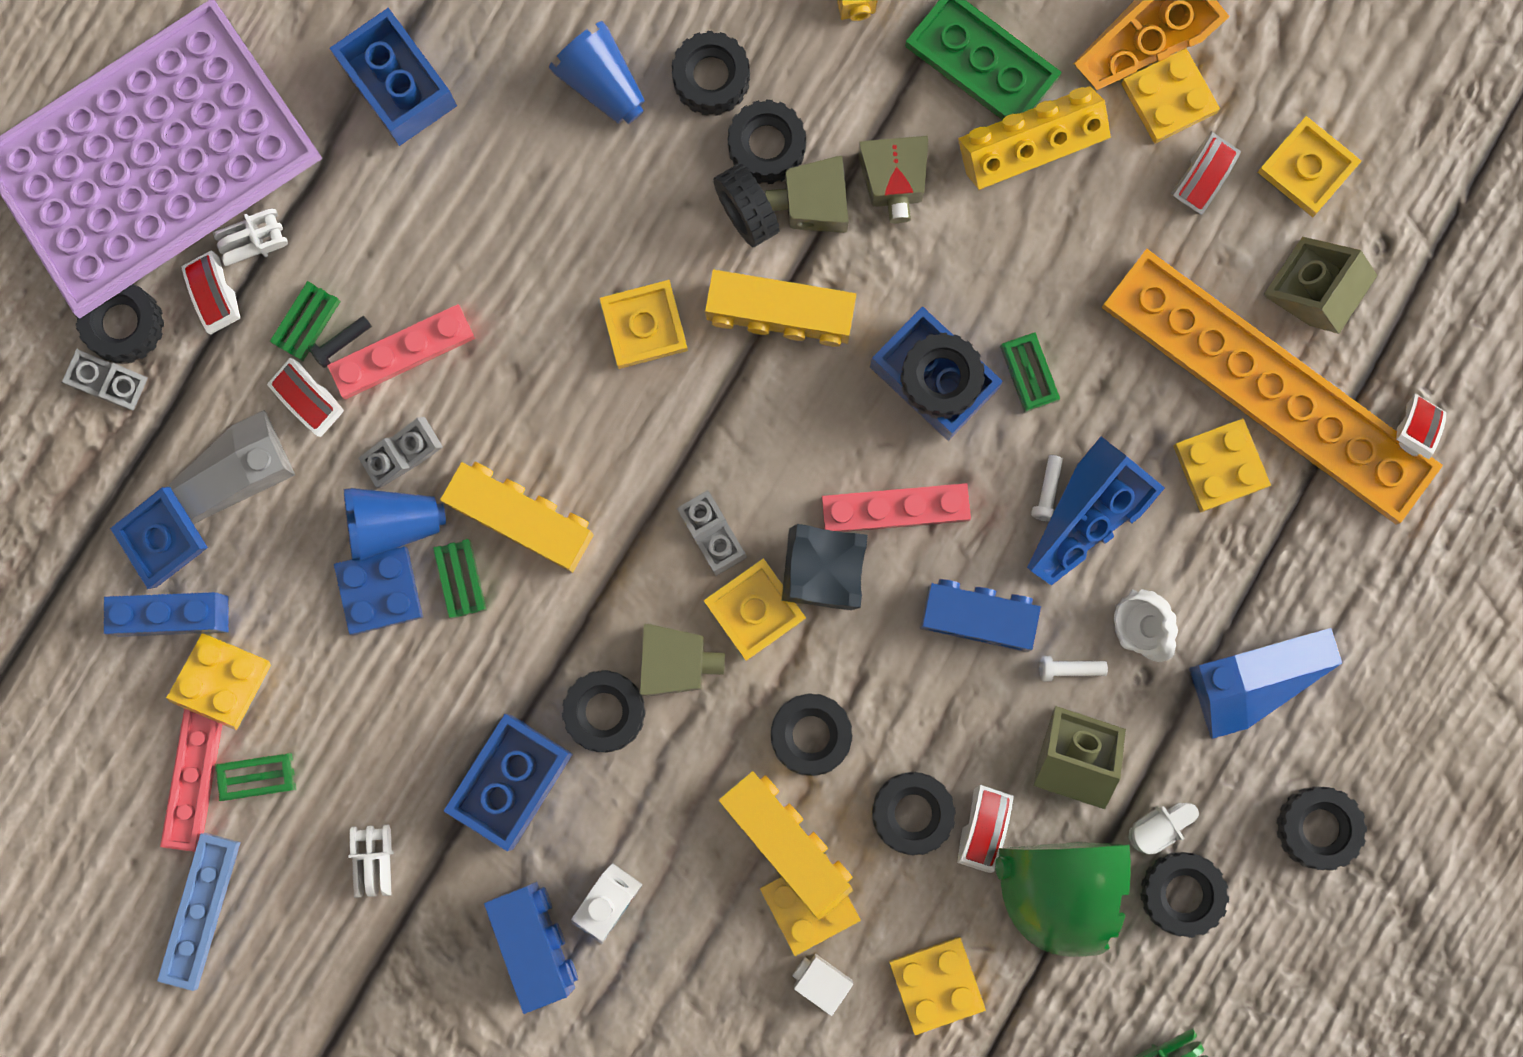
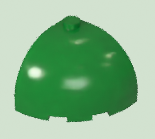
M1074 842L999 848V857L996 858L995 870L998 879L1001 880L1004 904L1013 924L1029 942L1048 953L1066 957L1097 956L1110 949L1108 941L1110 938H1117L1119 936L1126 916L1123 912L1119 913L1122 895H1129L1130 845Z

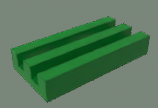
M307 281L269 342L303 362L310 352L309 348L315 344L341 301ZM314 294V295H315L314 298H313L312 301L310 302L309 306H308L307 309L305 310L304 314H303L302 317L300 318L299 322H298L297 325L295 326L294 330H293L292 333L290 334V336H289V338L287 339V341L284 342L285 338L287 337V335H288L289 332L291 331L292 327L294 326V324L296 323L297 319L299 318V316L301 315L302 311L304 310V308L306 307L307 303L309 302V300L311 299L312 295ZM323 300L327 301L298 350L295 349V344L311 322Z
M1036 332L1001 344V351L1025 413L1060 400ZM1024 344H1030L1048 396L1043 397ZM1016 347L1035 398L1033 401L1030 400L1012 348Z
M465 539L462 542H453L445 546L433 547L449 618L454 619L487 611L471 540ZM460 550H464L476 601L474 606L469 604L458 555ZM450 553L462 609L456 608L445 554Z
M292 753L215 764L219 801L296 790V783L293 782L294 768L291 765V761H293ZM282 762V770L226 778L225 771ZM284 777V784L227 792L228 785Z

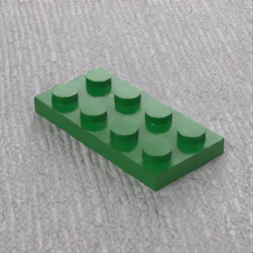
M939 0L905 43L907 49L1002 120L1008 115L1020 114L1035 108L1062 73L966 0Z

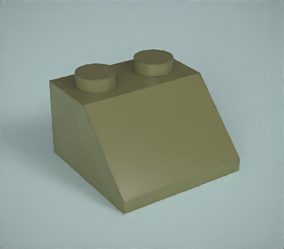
M1302 236L1264 295L1309 326L1339 334L1378 275L1361 250Z
M1055 706L1038 757L1033 786L1106 809L1121 778L1126 729Z

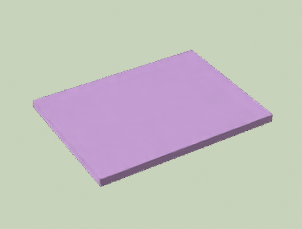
M208 0L0 135V195L72 312L78 318H82L323 158L216 1Z

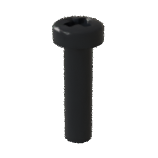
M363 315L322 346L318 347L315 343L309 350L315 360L325 368L331 364L328 360L331 356L372 326Z

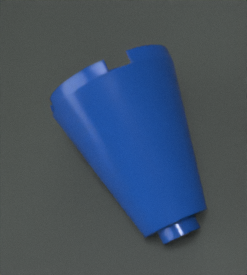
M599 21L595 24L599 28L598 31L591 34L586 29L557 55L561 61L559 65L551 62L549 69L554 75L619 124L625 120L629 125L644 112L641 105L645 100L608 27L603 21Z
M357 488L343 489L352 561H361L438 534L440 532L439 525H446L444 504H437L434 496Z

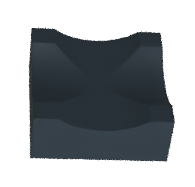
M802 524L790 527L781 601L850 611L861 608V576L868 535L831 531Z

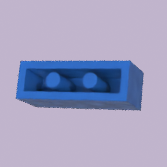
M939 579L938 584L931 583L928 587L920 629L1029 652L1033 650L1041 606L1032 605L1033 599L1030 597L1011 594L1009 600L996 597L997 591L993 589L975 587L974 592L960 589L959 582Z
M220 593L104 597V634L130 637L229 633L228 596Z

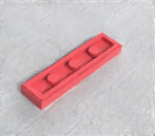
M185 708L160 847L195 852L200 834L204 833L223 724Z

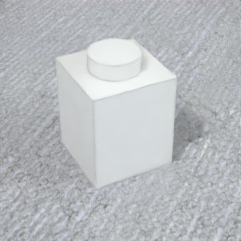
M814 954L811 960L804 958L792 975L797 979L794 989L831 1016L853 986L852 979L817 954Z

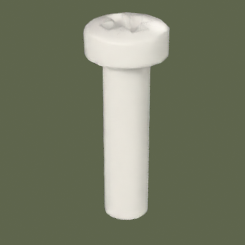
M1050 455L1048 457L1039 505L1032 508L1031 516L1040 521L1049 522L1055 511L1053 506L1063 458Z
M1042 656L1039 672L1043 682H1051L1053 676H1106L1108 666L1106 661H1053L1051 656Z

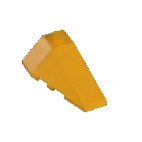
M1134 0L1073 64L1096 90H1099L1136 73L1137 70L1152 63L1162 61L1178 51L1201 43L1230 16L1217 0Z

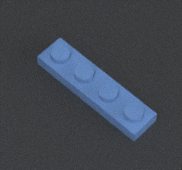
M208 833L200 834L157 980L158 982L191 991L198 989L241 842Z

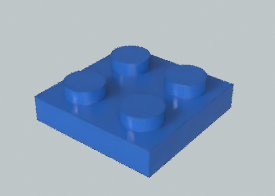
M171 487L160 488L110 528L147 589L157 588L208 548Z
M406 546L395 548L361 561H352L351 559L334 564L349 635H358L424 618L410 555Z

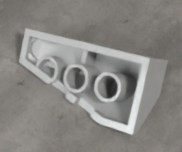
M263 410L229 427L167 487H171L190 520L195 524L295 476V473L267 412Z

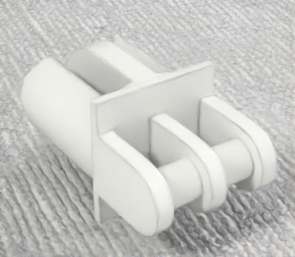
M276 209L264 210L251 216L244 214L246 220L213 232L215 240L218 241L219 252L223 254L224 266H229L261 253L267 257V253L285 247L288 244L287 238L281 235L282 225L277 223L275 219L278 215ZM266 223L265 227L258 229V224ZM271 237V241L263 243L262 239Z
M1178 803L1168 810L1164 806H1155V810L1140 818L1130 828L1128 836L1130 844L1140 852L1156 854L1177 840H1184L1185 838L1180 830L1198 818L1199 811L1197 807L1188 803Z
M389 824L383 825V829H374L373 826H367L366 830H358L357 827L350 828V855H348V858H352L354 898L363 896L364 883L368 897L377 896L379 886L383 896L391 895L390 854H394V851L391 848V829ZM375 840H383V852H375ZM359 841H366L367 853H359Z

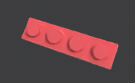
M457 304L327 366L342 398L346 400L474 340L475 337L461 307Z
M967 483L822 496L824 529L831 531L851 532L971 520Z

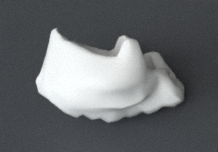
M1132 589L1130 594L1122 598L1119 604L1116 605L1114 613L1115 631L1120 645L1124 649L1141 653L1147 659L1155 662L1171 659L1175 653V638L1178 633L1176 615L1171 611L1169 603L1155 592L1144 589L1138 592Z

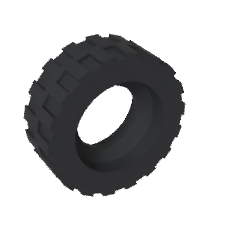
M707 31V33L702 34L699 32L694 34L692 38L684 40L682 42L683 45L677 48L675 59H672L671 65L674 90L676 95L680 96V101L684 106L690 107L691 111L695 113L697 111L706 116H709V114H715V116L722 115L725 111L730 112L733 110L735 105L743 101V96L745 93L747 94L749 89L750 64L749 59L746 58V51L743 46L740 47L738 41L733 37L730 38L722 32L713 33V31ZM708 57L722 60L729 71L725 84L715 90H707L700 87L693 76L697 63Z
M766 99V101L759 102V100L754 101L753 104L741 108V112L738 115L735 114L732 119V125H729L727 138L730 160L733 161L734 165L738 163L743 164L759 184L761 182L774 184L776 181L782 182L785 180L787 169L802 164L806 150V130H804V123L801 118L797 117L795 110L786 107V104L780 101L777 103ZM761 126L777 128L782 133L785 141L781 153L770 159L756 156L749 145V139L754 130Z
M738 163L713 178L716 193L726 214L747 244L751 247H756L780 232L777 217L757 180L743 164Z
M132 284L82 318L77 317V323L75 324L76 330L80 333L81 341L91 351L114 363H133L139 358H145L147 353L157 347L156 344L163 335L161 333L162 327H164V320L161 316L163 313L156 304L157 301L141 287ZM117 305H127L137 315V326L134 332L122 339L108 336L103 328V319L106 312Z
M940 333V335L931 334L926 336V339L916 342L914 347L909 350L902 366L900 382H902L903 394L908 398L907 402L917 408V412L922 415H930V418L944 417V419H948L953 415L964 413L968 407L970 408L973 405L984 384L985 377H983L985 368L984 363H981V355L978 350L975 351L972 347L973 344L968 340L966 342L961 339V336L956 334L954 336L947 335V333ZM935 359H949L960 370V383L950 393H935L925 383V368Z
M609 670L593 671L584 677L578 678L576 683L568 689V694L562 704L564 706L562 720L565 722L567 733L583 748L605 753L621 750L630 742H633L639 731L642 730L646 714L643 696L640 695L638 687L627 677ZM601 693L615 696L622 706V717L619 723L608 730L594 728L586 717L588 702L592 697Z
M812 693L796 696L784 703L773 719L770 734L773 750L780 762L791 771L807 776L826 774L839 766L849 753L853 737L852 725L845 710L833 699L825 695ZM804 717H818L829 728V742L823 750L817 753L803 752L794 743V727Z
M919 772L898 774L886 781L875 795L872 805L873 825L884 843L899 853L912 856L928 854V852L941 847L940 845L947 841L952 828H954L956 810L953 805V798L946 787L930 775ZM908 795L923 797L928 801L932 810L930 823L926 828L918 832H908L902 829L895 818V808L898 802Z
M1330 787L1303 788L1297 794L1290 795L1287 798L1288 801L1282 804L1280 815L1276 821V824H1278L1277 837L1281 840L1282 849L1288 852L1289 857L1294 862H1299L1307 868L1332 871L1338 870L1337 868L1340 866L1345 867L1349 865L1353 858L1356 859L1359 856V851L1366 842L1364 838L1365 832L1367 833V825L1364 823L1365 816L1363 811H1360L1358 808L1359 804L1354 799H1350L1348 794ZM1319 809L1332 813L1339 823L1337 839L1326 847L1314 846L1306 839L1303 832L1305 818L1311 812Z
M1173 852L1163 858L1159 857L1155 860V864L1152 867H1148L1146 870L1147 874L1141 882L1142 893H1140V897L1144 903L1143 909L1155 925L1170 934L1193 938L1199 934L1205 935L1209 933L1211 928H1216L1220 924V919L1227 912L1225 909L1227 903H1229V896L1227 895V889L1229 888L1227 881H1224L1222 877L1223 873L1213 865V862L1200 855L1188 852ZM1178 876H1190L1197 880L1202 888V902L1196 910L1190 913H1179L1172 909L1167 902V886Z

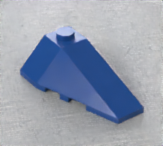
M1101 436L1077 464L1027 568L1052 586L1083 562L1089 549L1100 541L1104 544L1114 538L1113 531L1127 520L1133 523L1140 518L1165 487Z
M1328 628L1193 666L1189 670L1210 738L1214 739L1250 728L1341 665L1342 660L1332 629Z

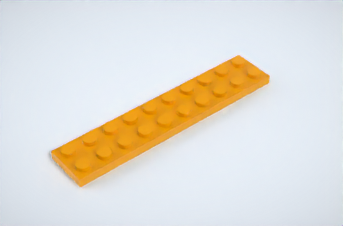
M1148 249L1143 252L1102 306V309L1396 525L1404 520L1443 466L1433 457L1427 459L1420 454L1413 456L1400 447L1399 441L1396 440V430Z

